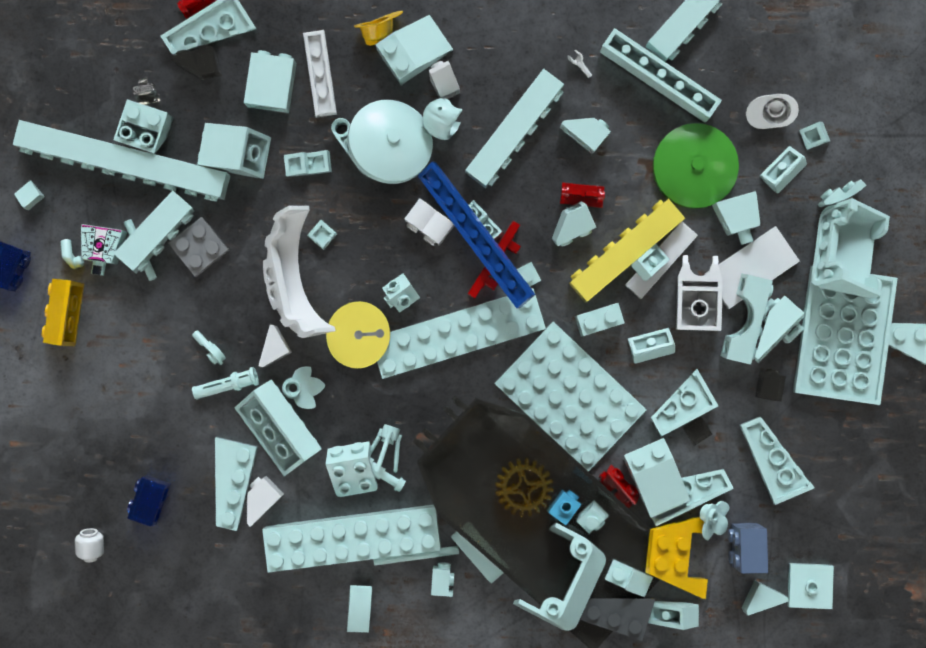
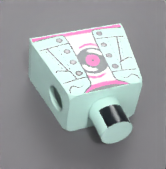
M81 225L82 259L93 261L91 274L104 276L106 263L118 264L119 258L113 253L126 241L128 232L112 228Z

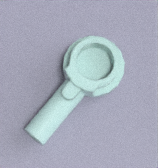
M199 330L195 331L192 337L209 352L206 355L214 365L216 363L222 365V361L226 357L221 350L211 341L208 342Z

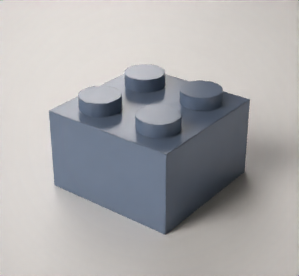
M731 523V529L728 530V540L732 542V551H729L728 554L729 563L742 574L768 573L767 528L758 523Z

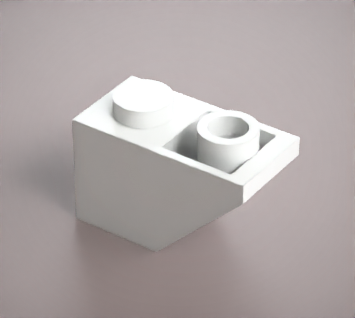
M439 61L431 66L432 69L429 70V77L438 97L450 99L460 94V88L449 61L444 63Z

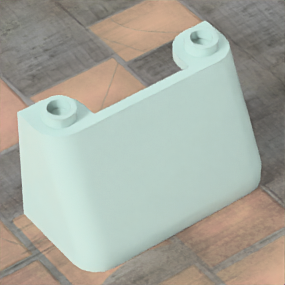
M853 198L826 207L819 218L811 277L812 283L823 289L867 298L881 296L882 282L875 276L870 277L874 240L883 237L887 233L890 216Z

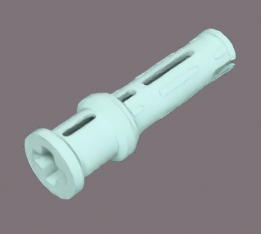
M250 367L249 370L244 372H233L230 377L193 386L192 392L194 398L198 400L232 389L240 391L242 387L253 384L257 386L259 385V378L256 369Z

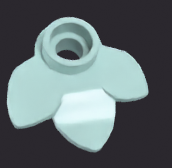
M308 366L295 370L293 377L288 378L283 383L282 391L287 398L294 399L297 406L312 409L316 407L313 396L319 394L325 388V384L320 379L311 377L312 370ZM291 384L297 386L296 392L290 391Z
M719 501L716 505L713 503L705 504L701 508L700 519L704 522L702 535L705 540L708 541L713 533L722 535L726 532L728 520L725 515L729 511V505L726 502Z

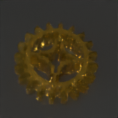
M519 458L516 459L517 466L515 467L511 461L508 462L511 469L508 471L505 467H502V471L506 474L505 476L498 474L497 478L503 481L502 483H495L496 487L502 488V490L496 491L497 496L503 495L499 499V503L507 501L504 509L508 510L512 506L511 513L513 515L519 509L520 517L524 516V510H527L528 515L532 516L531 509L535 508L537 513H540L538 505L541 504L542 507L546 508L547 504L543 500L550 501L552 499L546 492H553L554 490L551 487H547V485L553 483V480H545L550 475L549 471L541 473L545 466L541 464L536 468V460L529 465L528 458H525L522 465ZM524 470L536 473L541 480H527ZM515 472H518V482L506 488L509 478ZM522 477L527 485H531L526 492L527 497L522 489H518L521 486ZM542 487L539 497L531 503V492ZM508 494L522 495L525 504L514 502L509 498Z

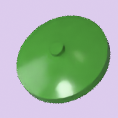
M701 123L686 124L672 130L659 143L653 157V176L661 193L674 204L689 209L706 208L722 200L732 190L739 171L738 155L730 139L717 128Z

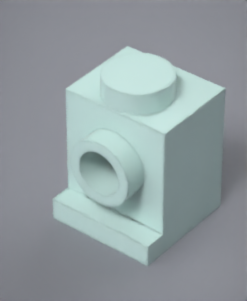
M593 500L579 513L577 522L590 534L593 530L598 531L605 524L604 520L609 517V514Z
M438 563V566H433L431 595L453 597V588H449V586L454 585V573H450L451 564Z

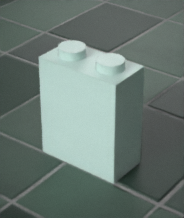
M259 50L258 53L251 52L244 104L249 108L289 113L297 64L294 58L280 53L279 56L270 55V52Z

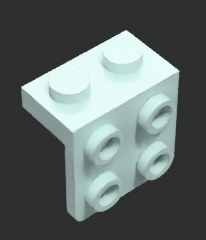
M369 441L357 442L346 446H335L328 449L325 465L338 497L377 490L378 484L370 463L371 445Z

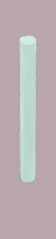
M459 547L441 548V551L373 559L374 566L457 555L459 554Z

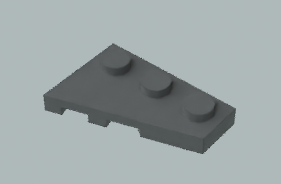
M589 598L580 620L643 641L655 598Z

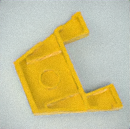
M693 517L679 523L674 522L650 529L645 573L702 599H706L708 579L688 577L692 533H702L703 520L700 517Z

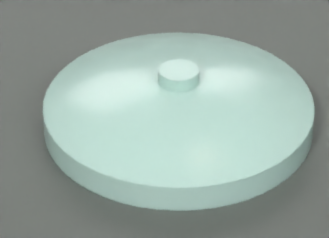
M379 100L366 105L355 115L348 130V150L355 165L365 175L382 183L398 184L415 178L425 168L432 154V135L425 129L422 115L411 106L399 101Z

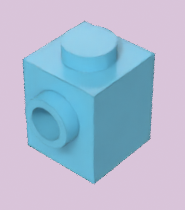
M562 489L547 509L548 513L564 525H567L581 506V503L577 501L579 496L571 490L565 492Z

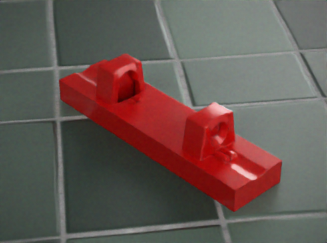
M512 221L498 244L503 252L508 249L517 254L521 248L519 244L512 241L520 227V224ZM486 267L483 268L468 292V295L474 299L480 290L483 289L484 285L492 290H495L498 285L494 279L489 277L491 274Z

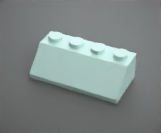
M272 379L253 390L234 407L283 476L289 474L322 449Z

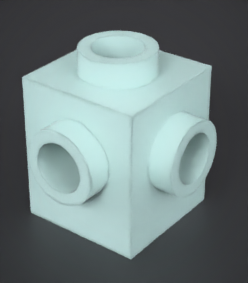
M403 273L382 288L386 293L384 299L390 308L395 306L399 313L420 299V296Z

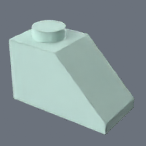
M595 118L564 120L560 126L564 132L591 154L597 150L611 132L608 129L607 123Z
M655 601L648 623L681 630L698 627L699 604L682 601Z

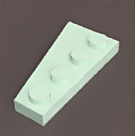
M217 0L161 35V38L172 55H176L255 30L256 27L239 0Z
M215 437L217 527L234 531L239 530L258 449L257 446Z
M724 469L683 477L682 481L690 502L657 515L652 520L655 526H658L734 489Z

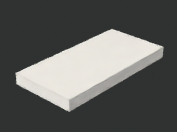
M776 226L718 264L722 274V301L727 309L743 300L736 294L741 273L773 280L800 262Z

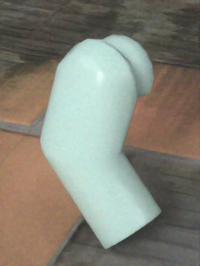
M69 239L61 240L63 260L72 269L83 267L84 260L82 257H75L72 253V241Z

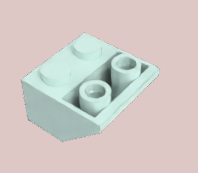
M127 99L113 140L155 154L167 139L174 117L167 112Z

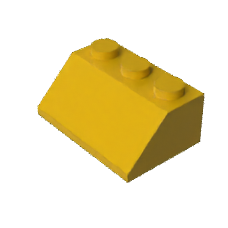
M52 279V283L48 286L49 304L45 307L46 325L43 326L41 333L43 343L60 346L76 345L84 283Z

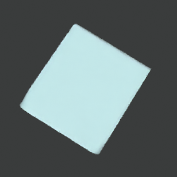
M817 122L799 130L807 150L830 141L823 122Z
M31 180L14 194L21 206L26 210H30L45 197Z

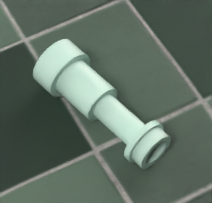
M370 457L375 478L378 480L381 478L394 486L395 491L400 492L406 481L402 477L398 479L389 474L382 466L379 473H375L377 463L373 462L374 459Z

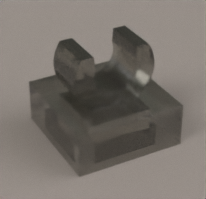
M147 77L139 79V86L132 87L133 95L140 104L145 105L161 101L154 83H148Z

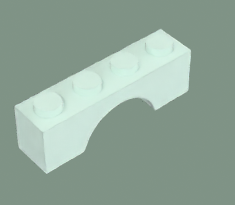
M741 273L736 294L746 304L747 320L738 332L725 335L721 357L746 364H751L752 360L755 359L757 352L756 343L762 335V320L768 312V307L766 306L768 297H771L773 293V280Z

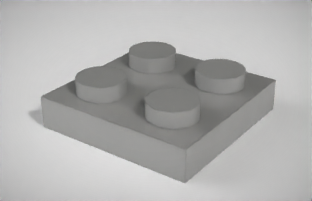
M200 217L168 243L195 277L230 251L203 217Z

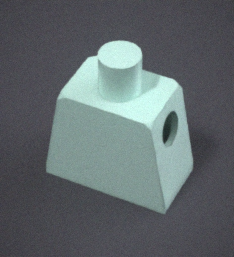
M756 191L716 202L712 205L727 236L738 233L741 245L753 242L750 229L760 226Z

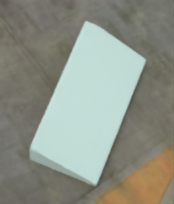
M789 146L760 175V178L776 193H779L807 165L806 158Z
M669 328L628 338L634 363L675 353V343Z

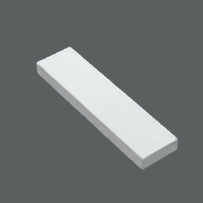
M319 30L303 33L315 116L318 118L337 115L325 31Z
M684 222L679 223L659 246L670 260L647 281L643 280L636 272L625 286L638 298L642 299L698 235Z

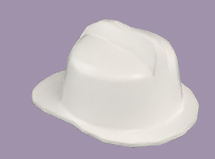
M787 94L757 97L747 107V121L757 129L788 126L798 116V103Z

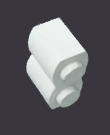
M422 199L417 201L405 217L406 227L414 233L420 231L425 235L423 239L432 246L435 243L440 246L455 226L448 218Z

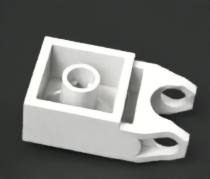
M683 255L682 267L677 276L676 330L721 331L722 274L718 266V256L712 257L709 272L706 275L698 276L690 269L688 255ZM696 303H701V307L705 308L701 315H698L697 311L693 310V306H697Z

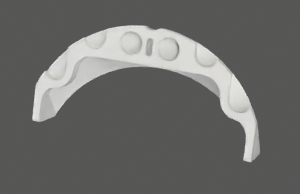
M287 206L276 212L273 217L275 222L271 233L265 239L264 246L267 247V259L263 260V274L270 304L273 310H277L281 316L280 322L297 333L298 337L307 338L336 331L335 327L323 321L311 307L305 295L299 273V240L304 221L310 211L309 206Z

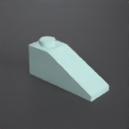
M786 296L781 300L777 298L769 306L771 310L769 311L755 355L757 363L804 318V312Z

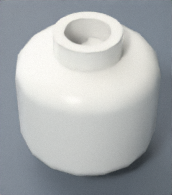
M93 528L80 531V534L75 537L76 556L84 560V562H95L97 558L104 554V536L97 529Z

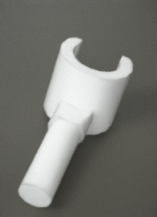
M574 50L577 53V58L573 60L568 55V60L578 65L588 78L591 77L592 74L583 63V55Z

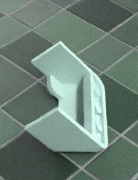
M555 523L550 526L549 530L571 541L570 553L574 558L581 561L563 601L555 597L547 598L543 601L540 609L521 599L515 600L513 604L562 630L568 631L577 626L605 566L606 557L588 539Z

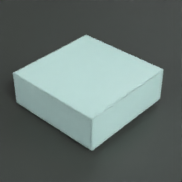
M320 220L307 236L324 250L336 237L337 233Z

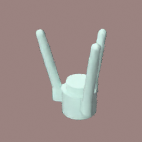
M384 424L383 429H379L378 435L371 445L372 454L380 439L384 442L375 473H379L388 444L393 445L394 441L393 471L395 473L398 471L400 441L402 435L399 434V428Z

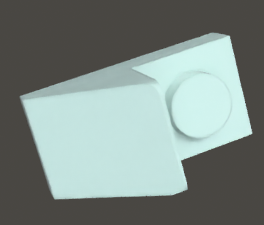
M655 244L633 262L631 266L643 280L647 281L670 259Z
M615 559L612 560L605 576V580L645 597L653 579L652 576Z

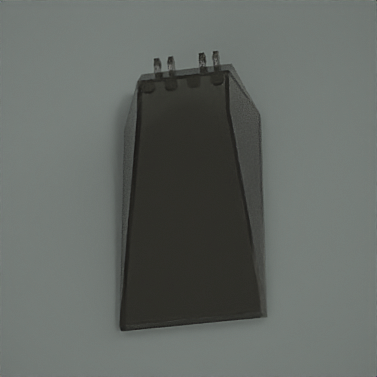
M454 396L452 398L453 402L464 411L457 416L450 407L445 406L443 408L454 421L438 439L427 428L422 431L428 439L434 442L428 449L420 439H414V444L424 452L417 461L437 514L539 605H542L543 601L550 597L563 601L581 563L580 560L574 558L570 553L571 541L549 530L550 526L555 523L585 537L600 549L606 557L605 566L590 598H644L605 580V576L613 559L645 573L650 528L528 415L479 398H475L466 406L460 399ZM562 489L565 492L568 490L574 492L579 496L577 501L581 503V506L567 525H564L547 511ZM595 500L609 514V517L604 520L605 524L598 531L593 530L589 534L577 522L579 513ZM652 576L653 579L650 583L647 593L657 584V582L660 579ZM579 620L574 629L569 630L588 648H598L613 632Z

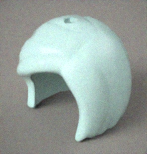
M436 99L426 106L423 112V125L432 136L440 140H448L456 133L461 122L456 120L462 109L454 107L448 99Z

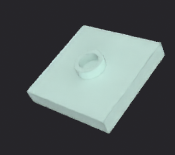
M789 563V602H787V606L791 608L832 609L834 566Z

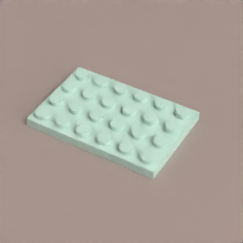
M812 265L809 272L802 323L804 329L801 331L793 393L880 405L898 278L870 274V277L875 276L881 280L882 288L881 296L867 298L815 286L811 278Z
M554 322L542 332L494 383L587 472L647 410Z

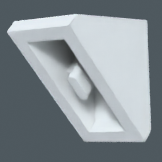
M275 325L269 326L258 365L260 367H267L292 353L279 328Z

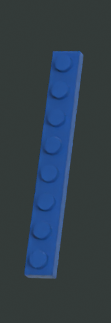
M431 162L417 176L517 309L521 308L536 294L438 164Z

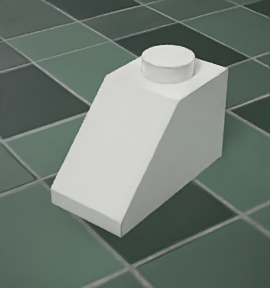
M267 476L262 479L258 477L250 484L252 489L247 493V524L250 527L284 495Z

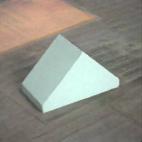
M754 580L743 603L742 610L749 616L789 602L784 594Z

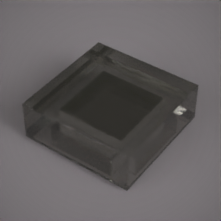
M701 416L682 427L694 446L712 435Z

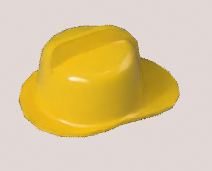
M403 11L393 12L373 21L354 25V27L360 28L366 45H375L393 33V18L401 15Z

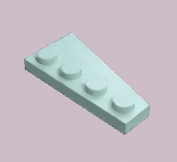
M761 417L739 425L773 504H779L815 488Z

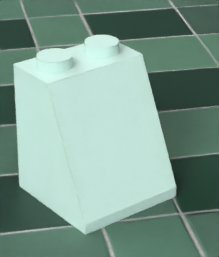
M205 123L197 165L227 173L264 179L271 137L248 127Z

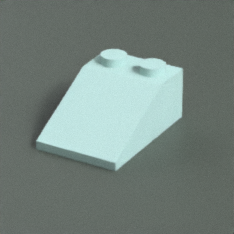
M430 15L393 32L375 44L378 53L400 85H403L453 51V48Z
M664 438L624 455L623 460L650 518L690 502L674 458Z

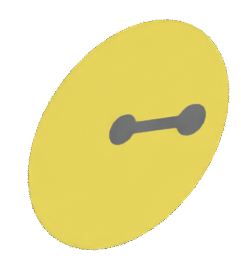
M361 301L351 302L339 308L329 321V324L334 326L336 331L326 333L327 345L331 354L339 363L350 368H365L376 363L386 352L390 341V327L385 315L376 306Z

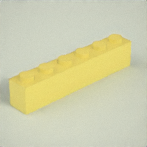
M669 199L665 202L662 200L657 202L652 207L653 212L649 216L643 214L635 221L637 224L635 228L631 230L628 227L619 235L621 239L616 244L612 241L603 248L605 253L598 258L595 255L587 262L588 268L583 272L579 269L570 276L572 279L569 283L570 286L585 303L685 219Z

